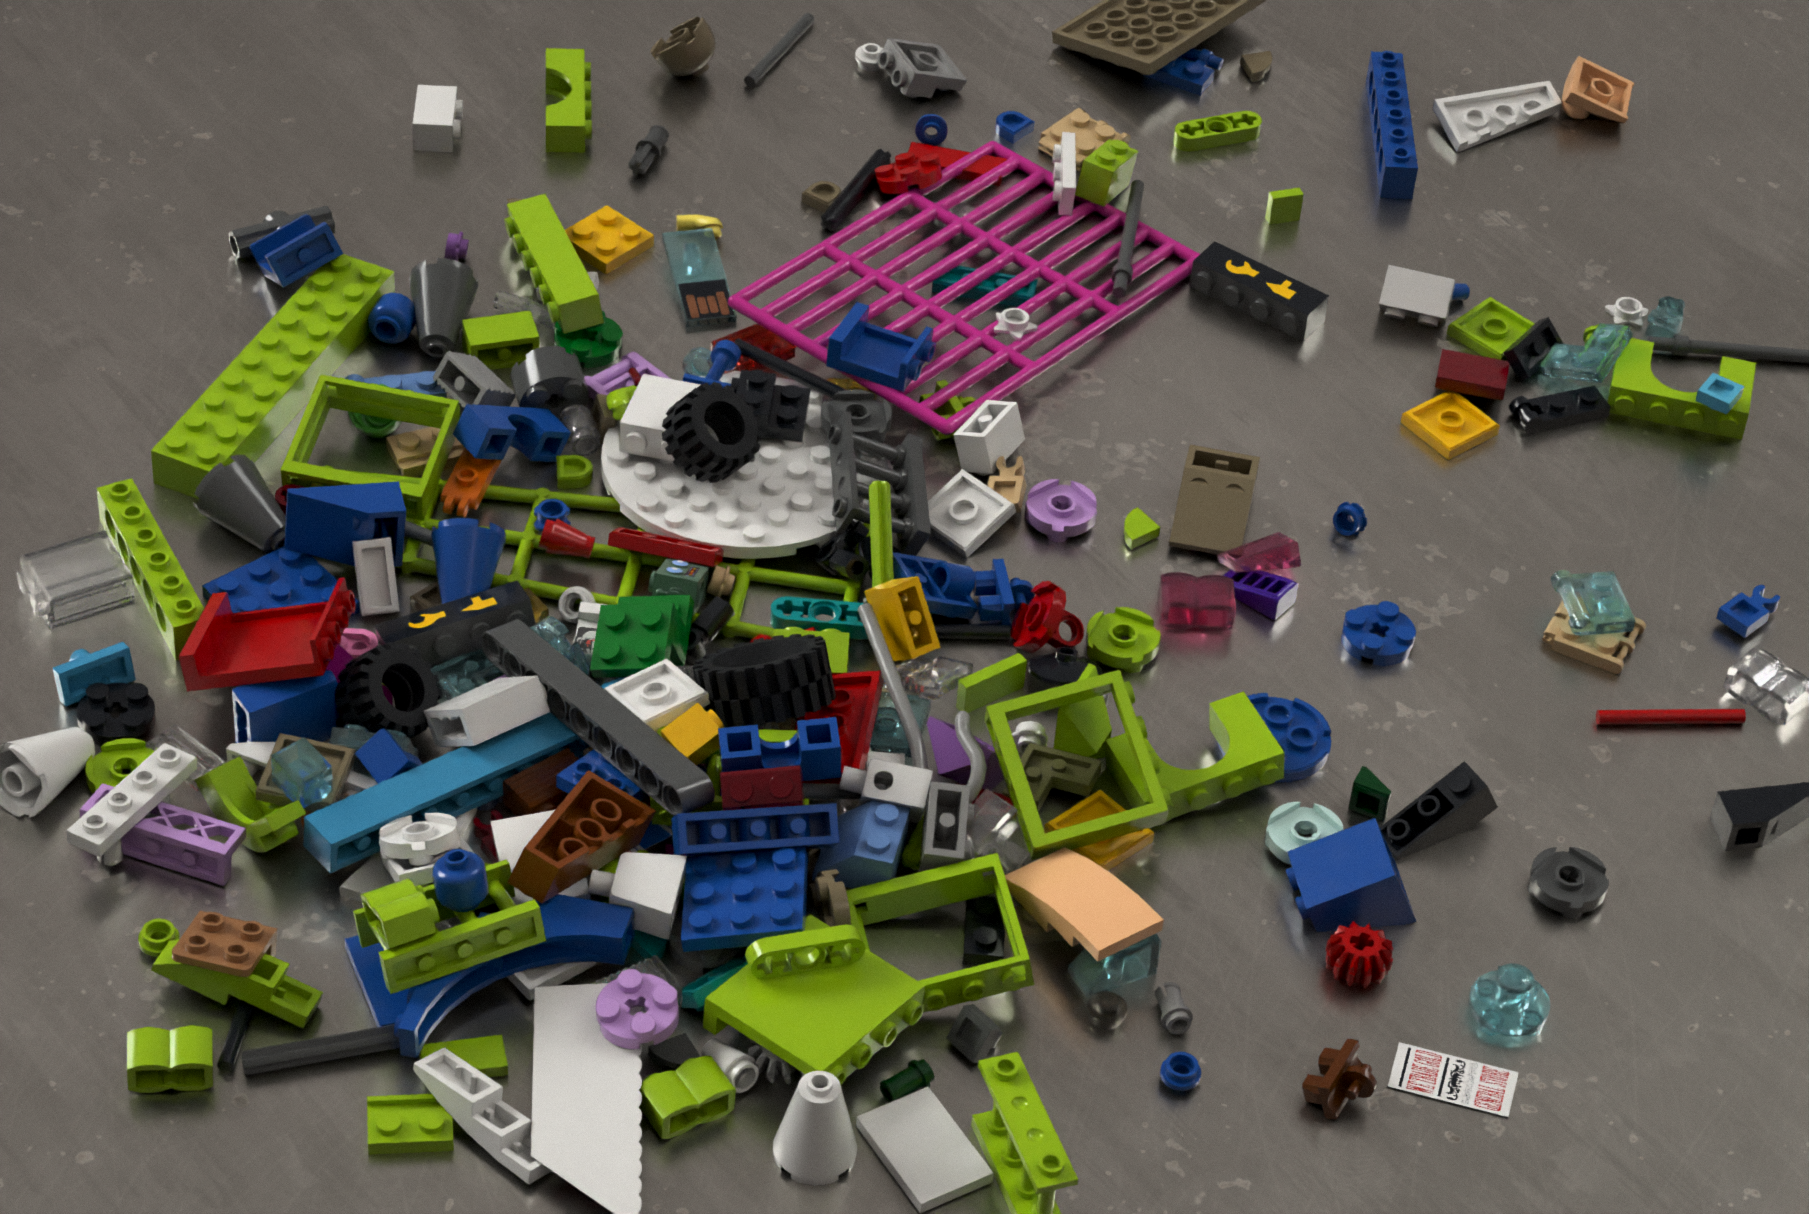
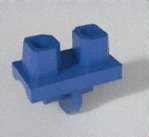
M993 559L992 570L974 571L975 585L973 594L974 596H980L978 597L980 621L998 620L999 625H1010L1011 630L1010 613L1014 608L1018 610L1022 602L1027 605L1035 597V594L1031 592L1033 586L1030 582L1020 580V578H1013L1009 582L1004 559Z

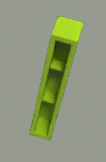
M546 194L508 203L509 217L504 218L509 238H513L516 252L521 254L525 270H530L532 283L535 288L539 289L542 303L547 305L552 323L558 322L564 334L604 323L599 294Z

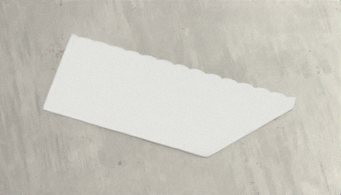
M608 983L535 987L531 1157L613 1214H639L642 1208V1199L639 1196L642 1190V1182L639 1178L642 1172V1164L639 1161L642 1155V1146L639 1143L642 1137V1129L639 1126L642 1120V1112L639 1108L642 1103V1095L639 1091L642 1086V1077L639 1074L642 1069V1061L639 1057L642 1052V1044L640 1043V1049L622 1048L609 1042L600 1031V1025L596 1017V1001L600 992ZM639 1006L630 1009V1015L642 1012Z

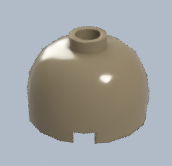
M694 17L670 30L672 35L666 42L661 37L651 48L650 53L667 73L678 77L690 74L693 77H697L709 69L708 62L714 55L716 42L715 36L703 17L701 20L699 17Z

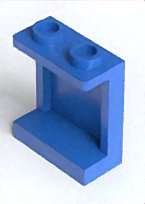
M308 214L302 215L249 246L264 276L283 288L343 254L329 225L323 222L315 226L311 216Z
M856 302L829 337L826 366L904 392L912 380L916 381L919 378L923 364L925 362L929 363L933 358L936 343L932 342L933 328L926 326L918 339L867 323L869 306Z

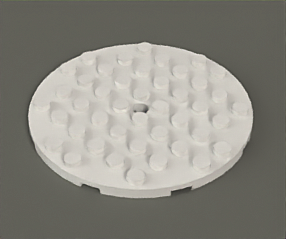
M732 371L728 374H723L720 381L731 384L732 377L740 378L741 372ZM776 377V385H794L800 388H809L797 381ZM809 388L811 389L803 442L762 438L758 441L761 446L759 451L754 454L753 462H748L726 479H720L714 483H710L708 479L704 482L697 481L695 475L687 476L684 474V468L681 466L677 468L672 461L620 452L621 420H618L615 427L608 428L602 444L601 474L608 495H613L620 504V511L646 532L720 547L724 550L723 557L747 559L776 558L795 555L797 548L813 544L821 548L832 536L837 537L839 535L836 533L835 517L832 515L834 498L829 443L826 442L827 432L824 431L820 423L822 403L826 399L827 403L833 399ZM706 425V428L710 435L718 441L715 432L711 429V427ZM854 449L855 457L888 468L886 459ZM856 473L858 482L870 485L873 481H880ZM858 497L859 506L869 509V500Z

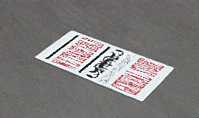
M1399 1042L1387 1087L1509 1117L1519 1072Z

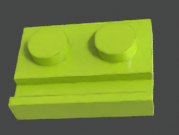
M432 1094L367 1096L368 1155L454 1151L453 1118Z

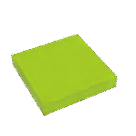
M1489 297L1450 323L1447 335L1483 357L1508 361L1503 352L1535 323L1494 298Z

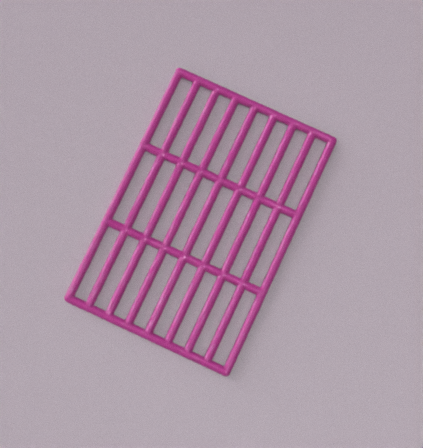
M990 141L941 170L942 178L937 183L920 190L919 186L916 185L909 189V192L902 193L733 294L728 299V305L825 364L827 361L829 337L839 324L813 340L800 332L875 286L888 294L868 305V322L903 301L914 309L885 326V329L902 333L928 316L941 323L933 328L932 342L937 343L953 332L960 334L967 340L923 367L919 378L916 381L912 380L904 392L837 370L937 431L949 435L960 428L986 400L1001 401L1191 275L1193 260L1200 254L1138 220L1134 247L1148 240L1159 246V248L1131 265L1133 268L1131 281L1172 254L1186 262L1121 305L1117 306L1105 298L1112 294L1114 285L1112 278L1093 291L1079 285V283L1119 257L1121 241L1066 276L1054 271L1053 268L1120 225L1124 227L1126 213L1110 204L1103 207L1075 195L1074 200L1081 204L1073 209L1072 216L1063 215L1015 246L1008 245L1000 239L1058 204V201H1053L1052 191L988 232L976 227L975 224L1040 184L1044 183L1054 188L1052 172L1003 145ZM984 155H994L1007 159L937 203L923 197L960 175L963 169ZM1017 169L1030 175L961 218L949 211L997 182L1000 175L1003 178ZM908 205H912L922 211L851 255L838 249V247ZM1094 211L1106 217L1105 220L1039 262L1026 255ZM934 219L947 225V227L876 270L864 264L865 261ZM959 234H963L973 240L902 285L889 278ZM986 248L999 254L996 258L929 300L915 293ZM823 256L836 263L761 309L749 303L750 300ZM1011 263H1015L1025 269V271L955 315L942 309L943 306ZM849 271L862 278L788 324L775 318L781 312ZM1037 278H1041L1052 285L1016 307L1026 311L1028 315L1036 312L1065 292L1078 299L1037 326L1038 328L1035 332L1023 335L1020 341L1016 340L1008 346L994 339L1000 335V333L994 332V327L999 323L998 320L981 331L968 324V322ZM1091 307L1105 314L1036 361H1032L1021 354ZM980 347L994 354L920 403L906 396ZM1007 362L1021 370L948 419L933 412L948 402L949 399L959 395Z

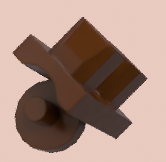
M1347 1038L1341 1050L1325 1047L1319 1056L1318 1062L1320 1074L1325 1076L1308 1074L1302 1083L1305 1101L1321 1104L1325 1118L1337 1120L1349 1099L1355 1100L1357 1097L1368 1098L1377 1087V1081L1372 1075V1067L1368 1064H1363L1358 1058L1359 1040Z

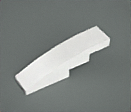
M445 1047L414 1063V1072L440 1105L469 1136L499 1163L528 1185L552 1172L549 1168L531 1157L530 1129L532 1120L502 1101L503 1086Z

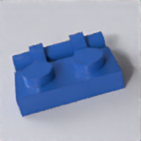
M1193 48L1179 56L1175 61L1159 69L1156 73L1143 76L1201 96L1214 80V69L1221 70L1224 59L1214 56L1213 51L1207 49L1200 51Z

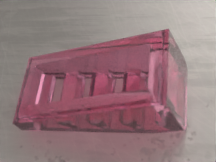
M1280 532L1217 555L1218 562L1234 572L1288 569L1301 566L1298 542Z

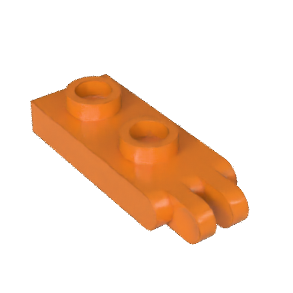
M464 447L441 493V502L444 503L443 513L451 515L455 506H458L457 516L465 518L469 509L477 510L502 460L476 459Z

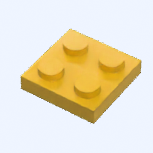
M608 205L565 229L578 256L604 274L610 273L654 246L653 234Z

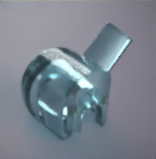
M1670 296L1660 298L1656 310L1653 309L1648 315L1647 322L1678 334L1683 324L1685 302Z

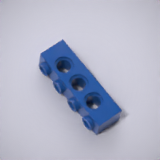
M836 803L680 813L671 819L674 855L687 857L806 846V850L833 848L840 843Z

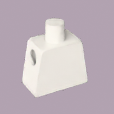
M870 759L867 771L844 766L839 789L861 794L859 806L874 800L910 808L909 821L918 823L925 807L933 771ZM874 784H884L888 789L880 790Z
M625 852L620 855L616 873L592 870L588 893L609 897V904L633 908L634 928L636 930L669 940L684 886L687 856Z

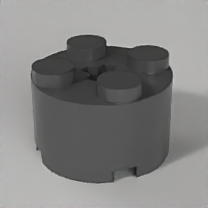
M544 346L525 354L526 360L519 366L518 362L515 363L511 370V381L519 407L549 409L560 421L564 420L569 423L577 422L583 417V409L588 403L589 392L579 359L574 353L573 355L566 353L565 348L560 346Z

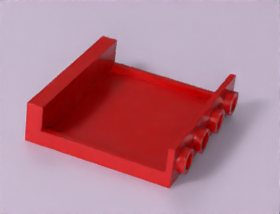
M345 577L338 579L328 602L232 613L228 593H213L178 656L187 692L324 675L330 660L334 658V651L337 645L341 643L344 629L348 628L349 618L356 609L354 593L352 590H347Z

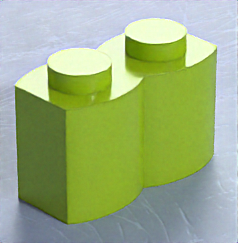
M409 878L360 894L366 920L373 933L379 936L387 949L436 933L434 923L440 921L436 904L432 898H426L421 885L415 886Z
M188 1025L170 1031L162 1028L144 1027L127 1032L128 1090L139 1093H155L170 1088L179 1091H200L213 1087L212 1029Z
M711 1056L690 1058L684 1061L675 1071L653 1073L643 1080L642 1086L639 1089L642 1095V1103L639 1108L661 1139L682 1135L697 1124L710 1123L726 1116L735 1108L736 1089Z

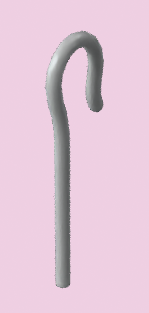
M864 603L858 607V613L910 747L913 767L928 769L925 744L873 607L870 603ZM960 711L955 717V731L958 741L970 759L971 772L966 785L970 786L969 804H971L977 798L984 785L987 767L984 752L971 732L970 715L966 711Z

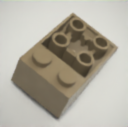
M1190 444L1169 546L1240 559L1256 487L1260 457Z

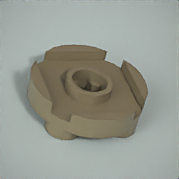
M837 869L819 871L815 877V883L808 884V898L811 907H817L819 920L830 927L845 924L851 925L849 902L843 881H834V878L839 874Z

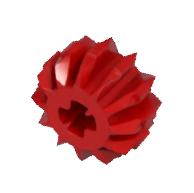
M1354 921L1348 928L1339 925L1337 931L1327 941L1325 950L1327 952L1325 960L1327 964L1326 969L1333 971L1334 980L1346 979L1349 987L1353 983H1359L1364 989L1367 988L1370 982L1380 985L1384 976L1388 975L1392 968V941L1385 939L1384 930L1373 931L1370 922L1365 927H1359Z

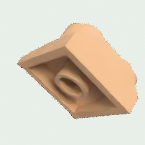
M1578 56L1565 81L1561 99L1562 107L1565 113L1574 119H1585L1589 115H1593L1605 120L1625 124L1628 119L1627 112L1634 82Z

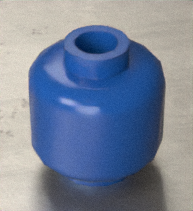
M391 292L381 296L373 306L368 317V327L371 333L378 340L386 344L403 342L409 337L416 325L414 303L407 296L400 293Z
M454 849L438 859L433 866L432 876L436 897L441 905L455 912H468L478 907L488 895L489 884L486 867L479 855L463 849Z

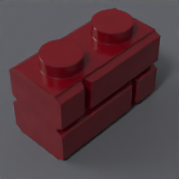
M800 765L720 772L723 811L805 805L803 773Z

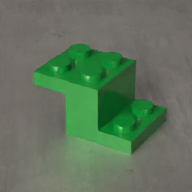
M691 595L619 597L618 604L601 605L590 666L593 677H629L665 659H668L677 667H685L695 603Z

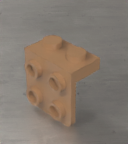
M199 911L172 949V959L179 963L239 977H247L251 975L264 954L276 958L278 928L265 926L256 921H243L226 917L217 912Z

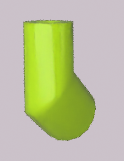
M632 385L617 389L607 395L606 403L608 409L612 410L615 420L622 419L637 388L636 386Z

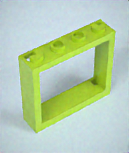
M320 374L281 467L282 486L295 484L304 487L398 482L396 480L307 464L330 408L439 428L438 437L419 485L399 481L406 508V517L424 521L456 438L453 432L460 419L459 400Z
M1120 670L986 706L985 723L1031 861L1045 857L1064 847L1072 850L1165 824L1168 809L1172 808L1171 797L1166 786L1160 787L1156 775L1160 772L1156 754L1154 751L1148 752L1144 741L1147 738L1145 722L1142 716L1136 717L1132 706L1135 703L1134 691L1130 681L1124 682ZM1112 693L1150 804L1045 833L1008 721Z
M998 853L846 890L851 925L858 929L865 948L869 951L870 948L864 925L995 893L1013 957L918 980V982L925 985L923 997L925 1008L923 1013L1035 985L1029 954ZM993 870V874L983 876L984 872ZM866 902L865 906L855 908L854 906L856 904Z

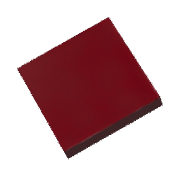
M1442 349L1435 387L1436 389L1501 401L1504 399L1509 362Z

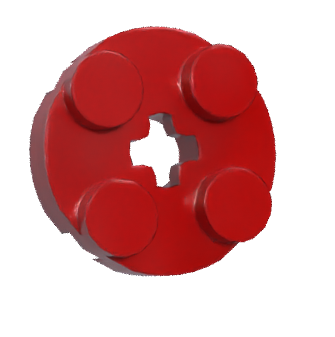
M906 152L895 156L896 162L882 165L875 169L880 191L887 194L909 192L907 186L918 184L919 190L937 183L942 178L938 154L915 157L914 153Z

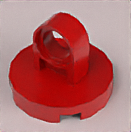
M1042 581L1031 590L1036 596L1029 605L1021 603L1012 623L1010 635L1011 638L1017 640L1013 645L1026 653H1034L1046 643L1054 648H1071L1079 644L1084 636V628L1080 619L1064 610L1066 592L1063 588L1051 581ZM1061 622L1066 623L1071 629L1072 635L1069 642L1062 639L1059 634Z

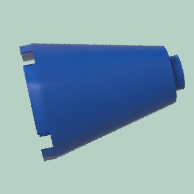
M472 518L445 519L439 521L438 529L433 525L431 538L441 604L490 589L506 542V533L503 528L491 522L489 529L479 527V519Z

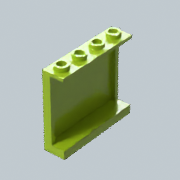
M811 914L806 917L805 931L830 927ZM815 947L804 948L796 956H805L811 953ZM866 948L863 956L850 965L769 979L755 977L747 964L705 997L703 1028L716 1035L727 1025H730L804 1074L812 1071L829 1072L842 1085L845 1079L857 1068H864L871 1057L883 1046H890L897 1035L908 1025L913 1026L919 1021L925 1008L923 1004L925 985Z

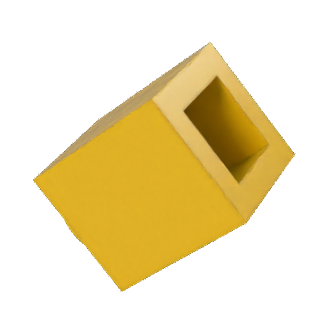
M697 702L661 730V735L690 761L698 765L719 749L718 728H725V726L713 710L710 709L706 712Z

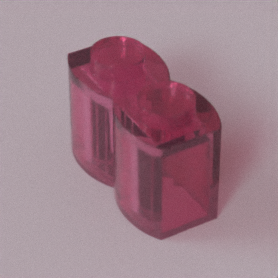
M1181 572L1161 575L1157 593L1160 625L1173 629L1198 627L1208 631H1227L1233 628L1236 614L1233 579L1221 575L1195 577Z

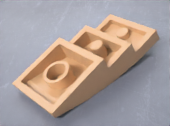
M1066 847L1005 875L1009 892L1046 932L1056 929L1071 947L1080 943L1097 962L1162 931L1164 919L1137 893L1109 871Z

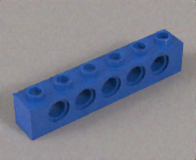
M1371 51L1366 77V89L1380 198L1413 199L1418 164L1403 54L1392 51Z

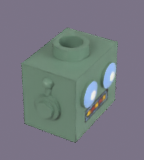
M666 558L657 571H652L648 591L652 593V596L691 595L695 602L693 617L705 602L710 566Z

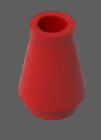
M558 518L556 521L547 519L542 531L539 547L547 549L546 553L590 558L596 538L581 532Z

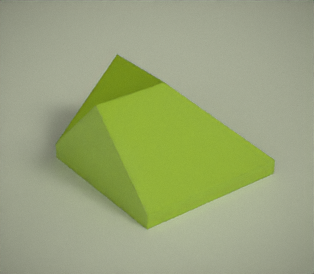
M1088 663L1077 681L1098 676L1096 666ZM1103 695L1061 706L1058 709L1053 749L1094 759L1106 757L1105 740L1111 738L1112 728Z

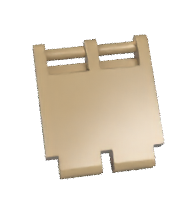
M1077 108L1041 132L1039 144L1042 146H1039L1038 149L1053 157L1054 144L1061 143L1062 132L1075 133L1076 170L1080 172L1084 159L1107 140H1121L1129 144L1131 136L1125 132L1122 134L1116 132L1107 122L1103 120L1096 121L1085 110Z
M1565 597L1555 612L1556 616L1552 617L1545 629L1542 640L1552 645V651L1613 674H1619L1624 668L1623 660L1625 656L1631 654L1634 650V640L1637 635L1644 632L1646 624L1639 618L1589 599L1578 597L1576 600ZM1627 631L1630 632L1628 638L1624 637ZM1618 651L1617 657H1613L1614 653Z

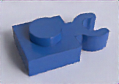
M1758 585L1753 589L1751 597L1741 592L1722 605L1718 610L1716 619L1745 638L1768 621L1769 614L1777 610L1780 596L1775 595L1770 599L1764 598L1765 586Z

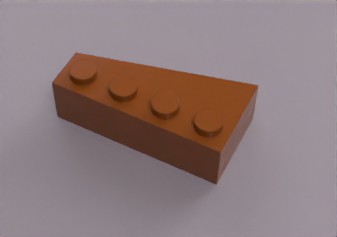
M588 770L524 847L507 883L520 890L524 895L544 903L590 875L593 869L598 870L620 857L621 854L638 846L656 810Z

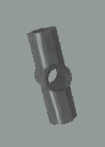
M328 206L293 215H288L281 210L274 211L268 214L262 223L229 232V242L233 255L237 260L253 256L249 248L251 244L304 214L311 216L315 226L326 222L332 233H336L332 212Z

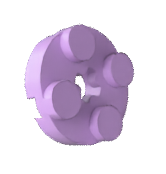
M1059 479L1042 481L1030 489L1024 514L1025 518L1035 529L1047 534L1049 540L1064 542L1068 537L1081 535L1095 526L1097 500L1090 489L1078 482L1071 481V485L1068 486L1059 485Z
M636 969L622 971L617 979L611 981L602 989L597 998L596 1017L600 1025V1031L609 1042L626 1049H640V1043L653 1041L654 1045L663 1042L674 1032L679 1022L678 996L675 987L658 976L640 973ZM636 1006L645 1007L647 1011L646 1013L637 1012L635 1015H630V1009Z

